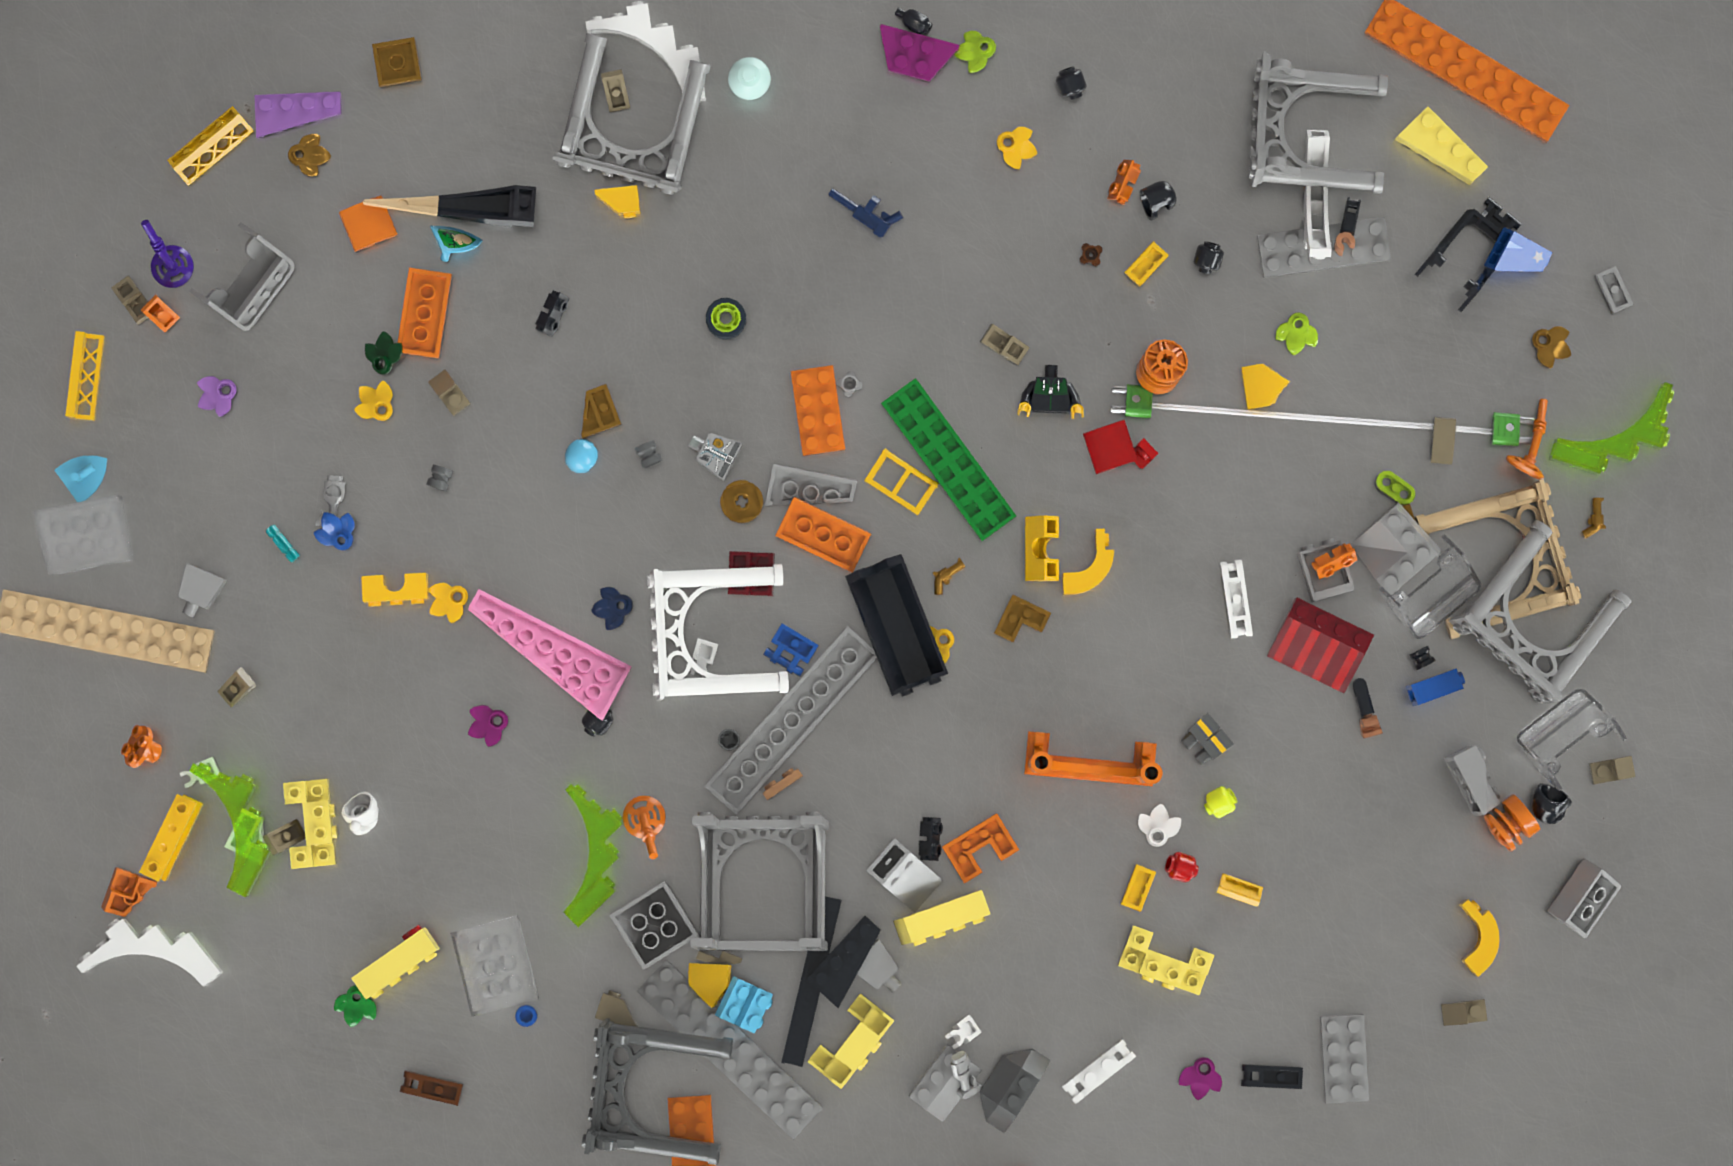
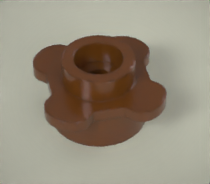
M1088 243L1083 244L1080 262L1082 264L1090 263L1093 266H1098L1101 262L1099 257L1103 251L1102 247L1099 245H1089Z

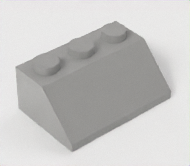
M1583 859L1547 912L1586 939L1622 886L1603 869Z
M948 1044L909 1094V1098L942 1122L961 1099L957 1095V1090L961 1087L960 1080L954 1078L951 1069V1057L958 1053V1051ZM971 1061V1070L968 1076L969 1083L971 1076L976 1078L982 1071Z

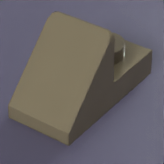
M622 69L601 73L609 112L630 108Z
M443 370L428 381L453 416L471 404L446 370Z
M241 667L234 672L217 692L230 707H233L256 687V684Z
M1632 756L1589 763L1593 784L1636 777Z
M297 819L262 837L272 855L282 853L306 839L305 832Z
M1485 999L1441 1004L1444 1026L1487 1021Z

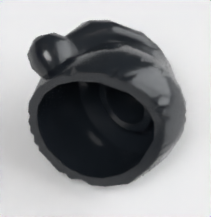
M1540 783L1534 791L1531 807L1534 816L1540 822L1556 824L1564 818L1566 809L1572 805V801L1562 790Z

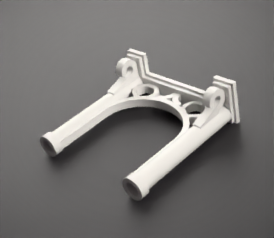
M773 564L772 567L658 571V569H653L651 571V574L647 576V587L651 588L653 596H650V609L654 608V617H651V630H655V639H652V652H656V660H653V673H657L656 682L652 683L653 696L657 695V700H662L667 696L771 691L788 693L789 680L787 671L716 675L703 670L689 655L683 635L685 615L689 606L698 595L712 588L783 586L782 564ZM689 587H700L694 593H692L689 598L686 596L684 591L679 589ZM669 588L663 596V589ZM671 593H678L684 601V605L679 611H672L668 607V597ZM664 610L671 616L679 615V619L674 620L673 626L666 630ZM666 638L671 639L675 643V647H680L681 651H673L666 657ZM675 655L682 656L687 662V666L681 674H676L671 669V659ZM691 668L703 676L702 678H684ZM667 673L674 679H668Z

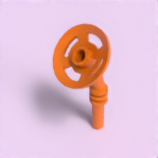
M1546 399L1539 400L1537 419L1534 420L1532 431L1534 435L1528 455L1525 454L1524 458L1514 455H1507L1506 460L1514 467L1539 480L1544 479V475L1535 465V459L1542 435L1545 434L1547 422L1545 417L1548 404Z
M638 796L629 801L625 806L623 823L631 835L642 838L643 842L646 843L649 857L656 859L658 853L654 840L655 835L662 830L665 824V810L662 804L655 798ZM647 801L646 807L642 806L637 809L632 807L637 802ZM654 806H656L659 810L660 820H657V814L653 808ZM650 810H651L652 813H653V819H650V818H651V816H650V814H649V811H650ZM628 814H631V821L635 826L634 829L629 824ZM634 815L637 816L638 824L635 822Z

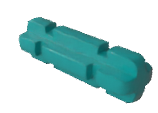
M276 525L268 527L266 529L268 536L273 538L272 541L283 554H286L285 557L290 562H294L299 557L297 551L292 549L293 546L282 533H279L280 530Z

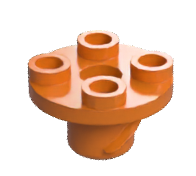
M135 725L128 743H125L122 747L121 754L124 755L125 763L132 768L140 766L144 760L154 763L161 756L162 747L159 743L152 741L153 734L149 727Z

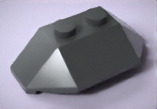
M1034 1049L1003 1055L980 1091L986 1122L1005 1133L1040 1081L1050 1059Z

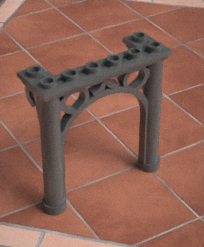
M606 1018L599 1024L598 1028H595L594 1041H597L595 1058H598V1066H595L593 1071V1079H596V1084L591 1090V1100H594L593 1108H590L588 1121H591V1128L587 1130V1133L582 1138V1147H585L584 1154L589 1155L590 1152H594L596 1149L605 1151L623 1149L705 1161L710 1165H718L721 1144L655 1135L640 1128L627 1110L624 1088L631 1066L646 1053L666 1050L730 1060L733 1038L724 1037L719 1039L614 1024V1022L610 1021V1018ZM629 1043L645 1045L646 1047L634 1053ZM618 1047L626 1049L630 1059L625 1064H618L614 1059L615 1049ZM609 1064L616 1070H623L622 1073L618 1072L616 1078L608 1080ZM608 1090L612 1093L614 1101L618 1100V1103L613 1102L605 1107L606 1091ZM615 1108L621 1113L623 1119L620 1124L611 1125L608 1122L609 1109ZM626 1123L634 1133L620 1132L618 1130Z

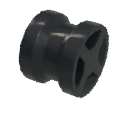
M1428 646L1409 655L1410 659L1415 662L1416 670L1436 661L1430 655Z

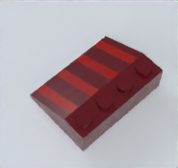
M1296 597L1267 657L1344 694L1363 660L1374 634Z

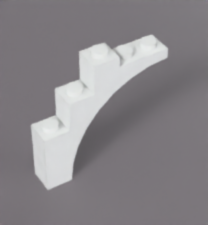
M643 1L632 2L631 6H627L628 15L615 13L611 15V18L603 19L602 16L591 17L590 21H586V28L589 34L610 33L622 35L637 40L651 48L673 71L683 94L690 60L700 62L698 47L693 48V45H685L680 47L681 50H677L673 25L668 26V23H661L655 25L656 28L651 27L648 3L643 4ZM703 87V91H702V95H701L700 102H701V101H706V96H705L704 87Z
M1328 130L1306 131L1305 163L1316 167L1328 168L1330 143ZM1305 185L1303 208L1305 215L1304 246L1305 249H1308L1309 257L1325 259V257H1331L1332 250L1328 220V187Z
M117 918L108 925L110 929L105 932L110 940L108 941L107 938L96 945L98 949L92 954L88 952L79 959L81 963L77 965L81 973H84L97 964L117 956L146 954L160 957L179 965L192 974L203 987L223 973L192 932L187 934L185 932L180 933L173 939L175 941L173 944L159 925L154 927L149 925L141 932L143 936L140 937L126 918L121 920Z

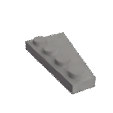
M773 463L765 506L790 505L793 497L809 504L853 502L857 480Z

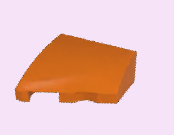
M115 867L101 908L105 912L125 917L132 910V907L139 903L152 887L154 888L157 885V881Z

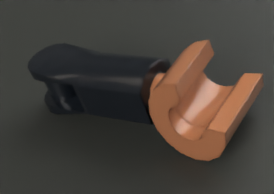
M1350 197L1347 198L1340 234L1337 236L1334 244V250L1339 256L1343 255L1345 247L1342 243H1347L1349 248L1354 249L1355 247L1354 234L1361 199L1355 201L1350 200ZM1348 208L1356 209V213L1347 212Z
M1358 678L1353 682V690L1360 716H1364V718L1360 719L1361 735L1363 738L1383 734L1377 716H1372L1375 712L1367 683L1363 678Z

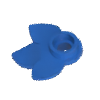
M324 512L321 520L322 528L314 531L315 538L325 546L334 545L339 550L348 549L353 543L351 533L355 528L352 516L346 513L340 519L332 513ZM339 537H344L345 543L339 542Z

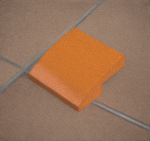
M380 195V196L374 197V198H372V199H383V198H382V196ZM361 202L339 212L355 252L374 246L378 242L397 235L387 208L364 205Z

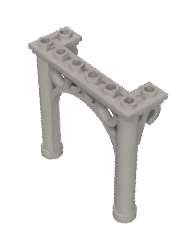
M586 33L584 41L586 46L561 149L553 156L552 160L557 161V165L569 168V166L572 167V165L577 164L581 165L580 169L585 171L600 170L601 175L613 177L616 174L622 176L621 180L634 183L635 179L643 181V186L654 188L657 185L656 187L661 188L660 192L673 195V193L680 191L682 188L680 179L706 75L709 74L711 65L690 60L674 128L662 143L648 149L635 150L623 148L607 140L598 131L591 116V101L607 38ZM586 119L592 134L586 135L581 139ZM597 138L602 145L601 152L599 154L588 153L584 148L585 141ZM672 141L667 161L660 149ZM607 147L611 149L609 153L614 155L616 164L598 160V158H601L606 153ZM578 148L582 155L577 154ZM620 153L627 155L622 158ZM655 153L662 161L661 168L658 170L647 168L644 164V158L647 155ZM636 155H641L639 166L643 171L625 167V164L630 159H636ZM665 170L664 176L657 175Z
M1263 52L1262 58L1257 59V67L1254 72V81H1257L1258 85L1253 91V101H1257L1256 107H1253L1252 120H1256L1255 127H1252L1251 139L1255 140L1254 146H1251L1250 159H1252L1249 168V179H1253L1252 187H1257V184L1262 182L1369 190L1373 193L1382 194L1384 172L1316 167L1301 161L1291 151L1285 139L1284 118L1291 104L1297 98L1309 92L1326 91L1386 96L1388 75L1367 76L1299 70L1291 68V62L1286 59L1271 61V55ZM1287 86L1300 88L1291 93ZM1276 90L1282 91L1286 100L1282 104H1276L1271 99V93ZM1267 106L1271 110L1277 111L1276 115L1270 119H1266ZM1265 130H1268L1274 135V139L1265 144ZM1271 147H1278L1284 155L1283 157H1269V149ZM1287 159H1288L1295 167L1288 166V165H1287Z
M1535 520L1530 526L1528 534L1476 602L1471 603L1462 615L1450 618L1449 622L1453 625V629L1461 635L1474 634L1477 637L1476 640L1482 646L1489 647L1497 659L1505 661L1513 673L1520 674L1525 679L1524 682L1530 687L1528 691L1533 694L1532 698L1535 701L1545 704L1561 701V691L1620 613L1628 608L1631 600L1623 592L1614 589L1579 637L1565 649L1549 651L1528 642L1517 631L1511 620L1508 599L1515 581L1552 534V530L1546 524ZM1500 599V611L1491 612V609ZM1493 616L1500 617L1503 620L1504 629L1501 633L1496 632L1490 625V620ZM1509 633L1508 638L1511 642V648L1500 639ZM1520 653L1528 655L1534 653L1529 659V664L1519 656ZM1568 654L1557 668L1555 657ZM1539 656H1545L1549 661L1550 669L1547 673L1542 672L1536 665V660Z

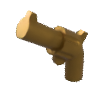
M1593 498V515L1588 519V524L1592 526L1582 531L1586 538L1597 533L1600 529H1606L1604 515L1601 514V502L1604 498Z
M960 558L947 569L945 567L938 572H932L935 576V595L943 594V583L948 585L952 578L951 576L965 568Z

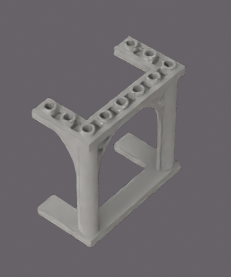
M698 812V816H692V825L698 828L701 842L700 938H690V947L699 951H828V942L825 941V830H829V821L821 816L819 812H806V816H789V820H781V816H768V820H759V816H746V820H738V816H725V820H719L711 812ZM734 830H738V832L744 834L745 831L747 835L745 838H739L737 832ZM789 830H792V831H790V833L788 834V837H787V838H781V837H780V833H781L782 831H783V834H785V833H787ZM761 831H766L764 837L760 835ZM724 832H729L734 836V845L728 846L722 841V834ZM798 832H803L805 835L804 841L800 845H792V837ZM769 839L786 845L797 855L805 873V938H799V941H720L721 872L728 857L741 845L753 840ZM718 845L726 850L724 855L719 856L721 849H718ZM808 845V849H805L807 855H802L800 850Z

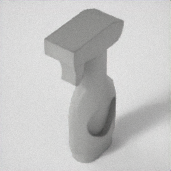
M327 475V481H324V499L329 505L328 513L337 516V506L344 499L345 482H343V476ZM323 510L320 511L321 515L315 522L316 527H322Z
M960 1051L951 1057L952 1073L955 1079L960 1080L961 1085L957 1090V1095L962 1099H968L980 1092L983 1087L973 1076L970 1077V1083L968 1081L971 1065L966 1052Z

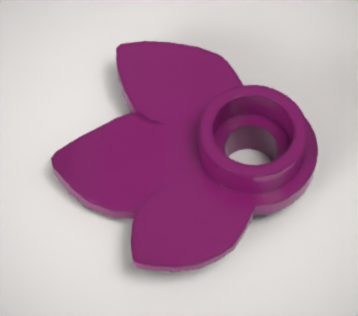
M486 705L470 709L469 712L476 721L471 725L468 735L474 738H485L488 747L497 744L501 739L502 730L508 725L506 713L501 710L493 711ZM495 717L501 718L502 721L499 725L494 723Z
M1202 1057L1197 1059L1193 1066L1186 1067L1179 1077V1085H1190L1193 1096L1196 1100H1200L1206 1096L1209 1089L1220 1092L1222 1078L1215 1071L1212 1060ZM1202 1064H1206L1208 1066V1070L1206 1072L1200 1071V1066Z

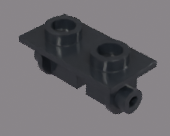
M552 290V293L548 294L543 306L549 312H540L535 323L537 325L535 329L552 337L559 327V321L563 312L568 307L570 298L561 292Z
M923 817V821H920V836L927 837V841L919 840L918 855L920 860L939 861L942 850L940 835L943 831L941 818Z

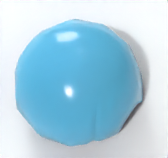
M587 439L573 441L565 452V463L575 473L588 472L598 459L597 448Z

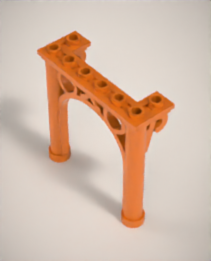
M1028 731L1024 774L1153 786L1162 778V768L1155 763L1156 743L1135 742L1133 763L1049 755L1050 733ZM1035 760L1039 761V768L1036 767Z

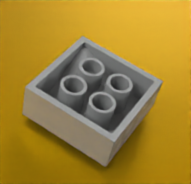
M1399 502L1351 543V546L1355 549L1373 577L1390 596L1442 551Z
M1476 745L1467 746L1444 758L1474 815H1485L1500 804L1498 801L1500 795L1495 786L1491 787L1488 782L1490 776L1484 761L1487 758L1481 747L1477 748Z
M666 881L661 882L609 915L643 970L690 942V938L699 936V933Z

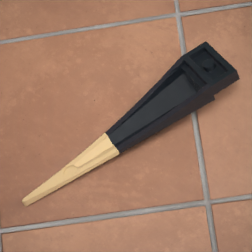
M512 185L438 196L365 199L363 204L511 228L512 225L533 227L536 187Z

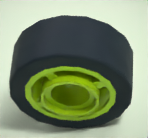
M720 298L708 307L706 324L714 336L721 339H732L744 330L746 313L743 306L737 300ZM724 313L732 316V320L728 324L720 321V317Z

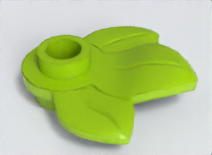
M968 31L964 33L965 42L960 44L959 50L954 55L961 60L968 61V71L975 73L982 70L986 66L988 58L994 55L996 44L994 40L989 37H983L977 31ZM988 44V48L983 51L982 46Z
M1300 312L1292 314L1288 322L1280 324L1276 330V340H1286L1287 348L1292 355L1298 354L1305 344L1315 347L1318 343L1316 329L1309 325L1307 316ZM1301 320L1302 326L1296 327L1295 322Z

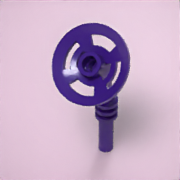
M149 220L142 221L141 225L149 237L150 245L155 252L151 261V272L154 279L162 286L168 288H177L187 283L194 269L191 255L182 247L176 245L166 246L162 238L157 236ZM173 250L172 255L167 253V251ZM180 254H183L186 258L188 267H185L183 259L179 256ZM176 259H179L181 266L175 261ZM156 265H159V271L164 276L163 279L158 275ZM162 265L167 270V273H164ZM180 272L184 274V277L180 280L171 282V277L177 276Z

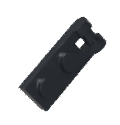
M1242 1064L1244 1079H1241V1086L1302 1089L1303 1067ZM1252 1072H1259L1258 1080H1252Z

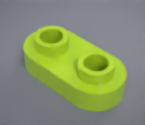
M1383 471L1377 476L1376 487L1396 503L1399 502L1401 505H1407L1414 500V488L1393 472ZM1384 478L1389 479V486L1383 485L1382 481ZM1401 491L1407 492L1405 499L1400 497Z

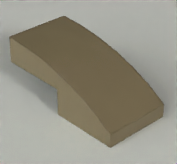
M129 275L111 287L138 325L148 319L141 311V308L148 301Z
M994 324L989 326L980 340L982 344L1016 365H1019L1030 348Z
M1434 417L1431 463L1452 464L1456 419Z
M699 951L696 957L697 960L722 965L738 964L743 959L725 951H722L720 958Z

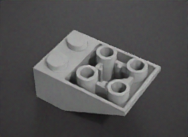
M895 838L866 870L914 913L943 881Z

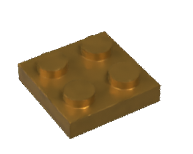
M414 37L372 44L379 87L422 80Z

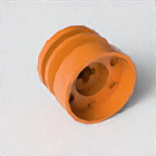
M1166 339L1155 341L1149 345L1137 364L1136 375L1138 382L1150 393L1165 394L1176 387L1187 370V354L1174 341Z
M1514 794L1501 802L1505 810L1504 813L1497 808L1492 809L1496 819L1490 813L1484 815L1492 835L1510 852L1516 849L1512 839L1518 845L1523 844L1520 833L1524 834L1527 838H1531L1541 830L1534 816Z

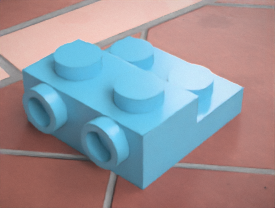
M733 976L715 1016L755 1033L756 1029H759L763 1024L762 1017L765 1011L772 1005L773 994Z

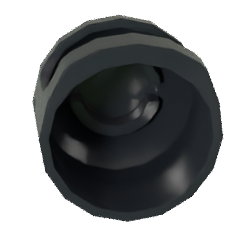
M1166 181L1151 184L1139 192L1145 214L1151 221L1158 218L1157 212L1159 208L1165 206L1167 210H1170L1177 201L1173 187Z

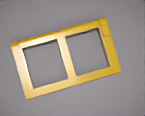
M886 448L882 450L880 457L864 480L917 515H919L939 484L889 452ZM887 457L906 469L892 492L873 480ZM910 473L930 484L916 507L897 496Z

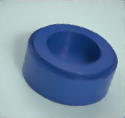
M523 1005L518 1008L515 1014L517 1023L523 1027L533 1025L537 1020L535 1008L530 1005Z

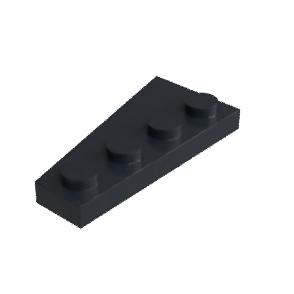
M866 916L856 924L807 978L837 1008L841 1005L881 931Z

